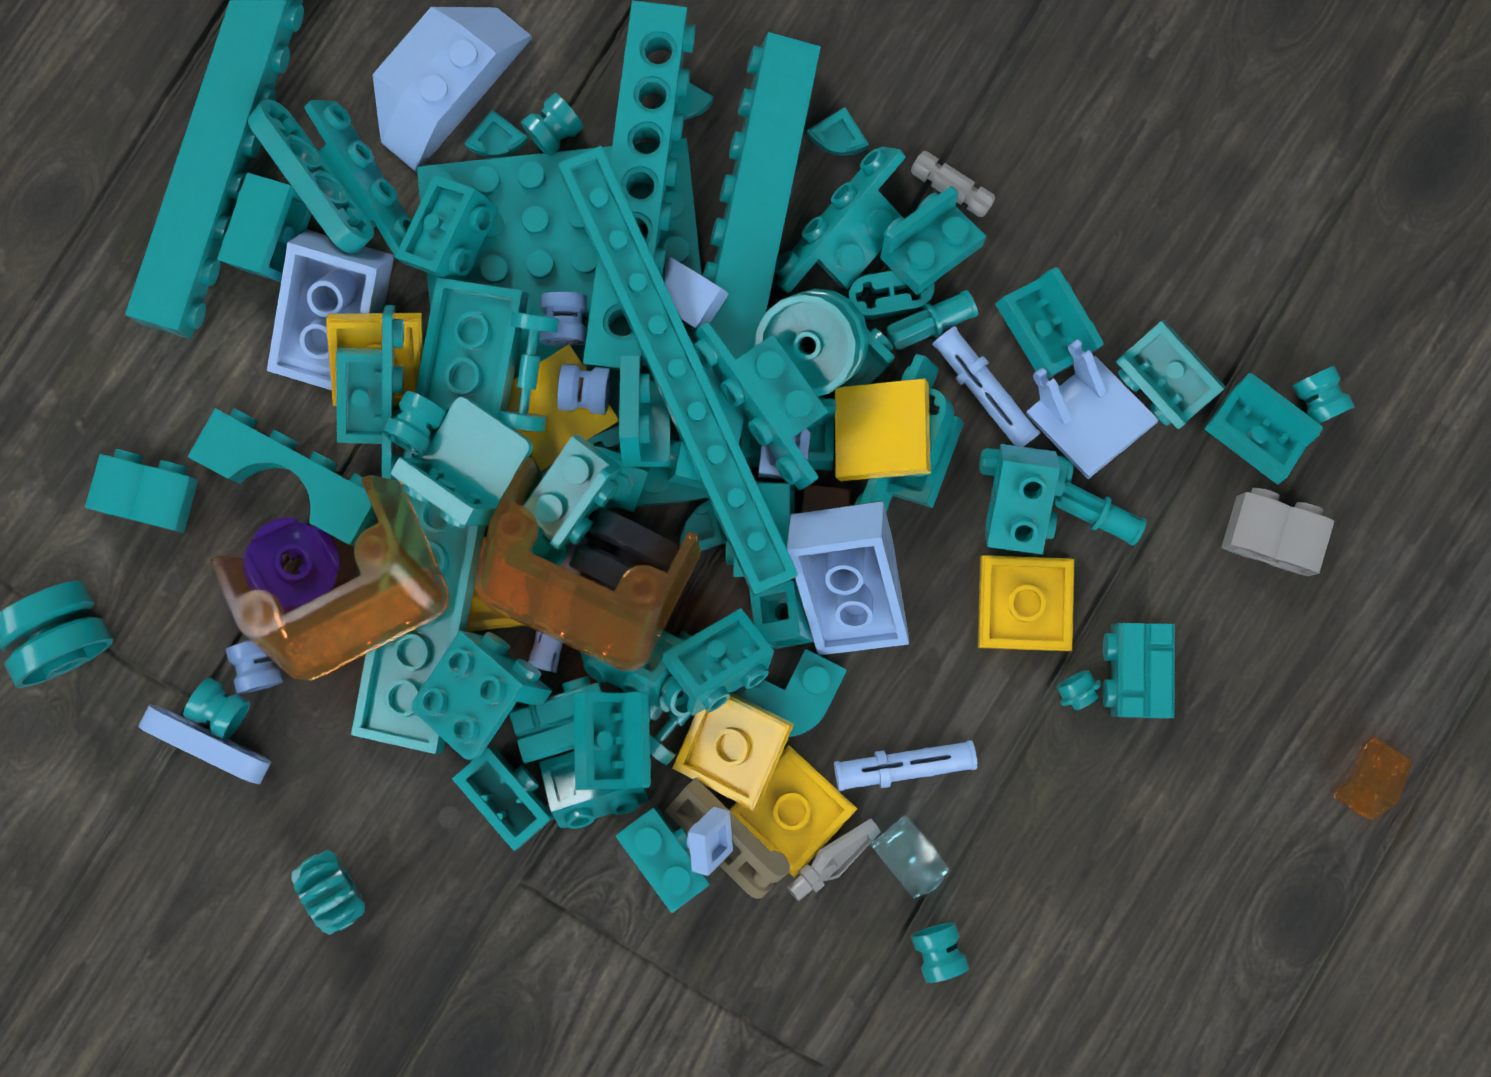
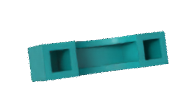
M216 408L214 409L188 455L190 459L239 484L243 483L250 476L267 469L278 468L292 471L303 482L309 495V523L341 541L360 549L386 500L374 494L378 488L376 484L353 473L350 480L334 473L338 466L337 463L313 451L309 459L294 451L298 442L274 429L270 437L255 430L258 421L233 408L230 415Z

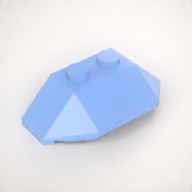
M431 7L373 73L382 145L417 173V166H423L531 41L532 36L498 8Z

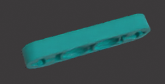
M262 100L248 117V125L331 241L349 254L359 253L374 236V230L370 222L291 113L274 100Z

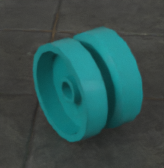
M815 288L780 300L765 313L756 330L755 346L771 335H774L817 397L829 394L857 374L868 354L869 332L864 316L850 299L832 290ZM808 337H811V338L814 339V341H815V343H816V349H815V350L812 349V346H813V343H814V342L808 341Z
M76 580L46 588L23 598L0 612V651L12 652L4 664L15 688L37 685L65 674L92 660L113 644L114 639L102 618L87 617L94 608V600L84 582Z

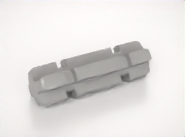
M923 151L919 154L912 165L911 172L913 175L924 182L927 179L932 182L931 186L941 193L950 186H953L959 192L956 201L958 204L966 203L968 205L967 210L978 217L986 215L995 200L993 193L982 186L977 189L974 187L975 182L946 163L943 166L938 163L939 159L928 151Z

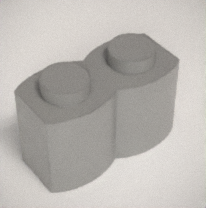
M1252 488L1251 493L1245 492L1236 496L1222 543V549L1250 559L1266 562L1272 566L1300 575L1312 576L1320 573L1334 525V520L1322 516L1324 511L1322 508L1303 502H1296L1295 507H1291L1278 501L1279 494L1261 488Z

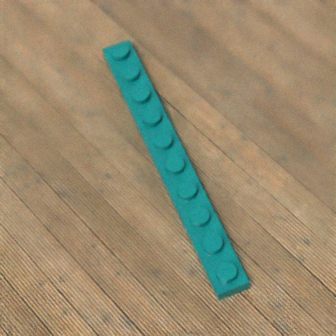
M602 146L558 163V171L753 597L796 578L798 572Z

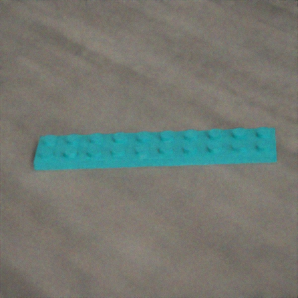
M437 278L415 393L438 405L446 414L457 398H469L499 419V412L508 409L523 329L510 326L512 312L526 313L529 294L522 290ZM438 429L430 430V443ZM404 449V458L423 457ZM399 480L351 735L432 754H440L444 751L445 741L413 712L412 702L460 630L466 632L486 525L465 526V528L451 525L440 517L441 509L430 501L421 502L405 493L402 489L404 483Z

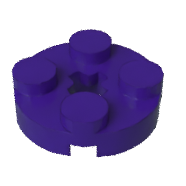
M280 518L265 524L256 532L242 554L243 574L247 585L253 594L263 601L268 609L274 612L302 611L317 605L331 591L336 581V573L339 570V554L330 536L314 525L310 527L305 523L297 522L299 519ZM287 554L291 560L300 559L302 565L297 570L298 575H292L290 572H285L282 569L281 564L284 562L282 555Z

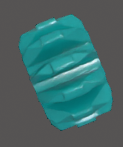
M326 850L318 855L314 854L292 871L291 880L300 898V902L307 910L308 916H311L316 927H319L322 932L331 935L338 930L342 931L354 924L355 920L365 912V903L362 900V895L356 883L335 853Z

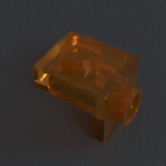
M1372 736L1363 743L1350 778L1336 788L1334 797L1349 806L1355 813L1363 815L1369 820H1374L1398 804L1413 761Z

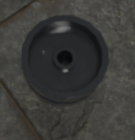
M597 507L591 519L593 524L589 531L593 537L609 545L610 548L606 552L588 543L579 544L568 566L594 579L593 584L628 602L635 600L660 612L670 590L664 581L649 574L647 571L652 567L668 575H677L684 565L689 552L623 516Z

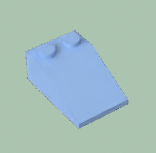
M308 229L287 243L267 371L332 390L326 325L327 315L382 313L387 297L394 255L364 247L357 254H349L337 247L328 235Z
M883 501L791 514L787 551L798 572V576L795 579L818 655L908 645L909 634L894 544Z

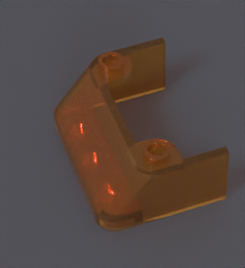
M526 456L491 518L476 580L478 596L488 608L618 670L633 671L639 669L648 661L701 555L698 536L688 531L668 573H664L651 566H636L623 575L615 592L530 552L538 536V524L534 515L523 506L541 482L542 477L534 459Z
M371 475L361 479L379 521L378 524L362 532L355 543L354 556L361 575L287 614L284 613L278 598L271 592L250 590L243 574L241 557L216 556L211 559L238 628L290 677L296 680L320 678L439 617L447 608L449 602L447 585L408 494L402 489L404 485L401 481Z

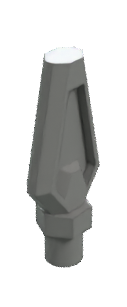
M868 819L820 849L812 865L809 866L807 864L799 870L800 876L787 886L792 896L799 902L812 890L817 892L825 886L824 881L839 878L880 834L878 826L872 819Z

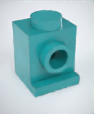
M787 581L754 597L750 591L754 625L773 650L814 642L795 581ZM785 606H788L789 619L781 620L780 611Z

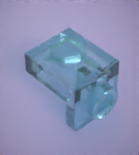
M906 815L870 844L913 899H916L921 894H928L934 891L942 883L944 875L949 871L948 866Z

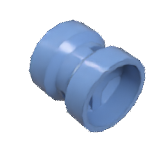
M548 292L542 294L541 311L545 316L559 318L558 333L540 331V342L545 345L565 347L568 344L571 347L585 345L587 328L582 324V315L587 312V296L576 292Z
M563 363L558 385V410L573 412L577 408H586L591 414L606 415L610 397L611 369L595 367L592 371L581 370L578 365Z
M272 637L239 643L225 649L228 662L235 666L237 674L233 680L236 694L254 692L283 683L281 671L278 667L274 666L272 655L275 652Z

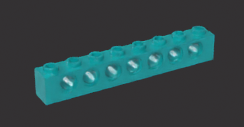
M632 0L610 166L638 227L648 232L645 242L661 276H663L666 248H659L661 230H670L672 203L665 202L667 185L675 186L677 179L678 158H671L673 141L681 142L684 114L677 113L679 96L687 97L690 69L683 68L685 52L693 53L696 25L688 24L687 7ZM656 50H664L671 55L670 59L663 64H654L647 58ZM650 94H658L665 99L664 104L656 109H648L641 102ZM645 138H652L660 144L658 149L651 154H642L635 147L640 140ZM640 182L648 183L654 188L652 194L645 199L633 198L629 194L630 189ZM598 256L583 365L587 371H592L595 367L610 368L611 375L620 376V356L640 355L642 374L643 366L648 367L633 333L627 336H617L611 332L612 323L617 318L625 315Z

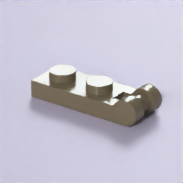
M695 778L683 789L665 812L688 833L691 827L713 807L729 810ZM730 812L733 851L719 866L748 895L756 899L763 898L773 888V883L779 882L788 874L790 870L789 862L780 852L767 849Z

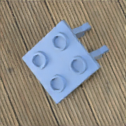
M1075 340L1068 346V350L1073 357L1075 374L1058 386L1055 379L1051 381L1047 379V371L1044 368H1040L1035 372L1033 378L1038 385L1040 401L1027 410L1026 415L1076 468L1089 479L1156 425L1158 419L1096 356L1093 357L1090 350L1086 353L1082 351V342L1080 340Z

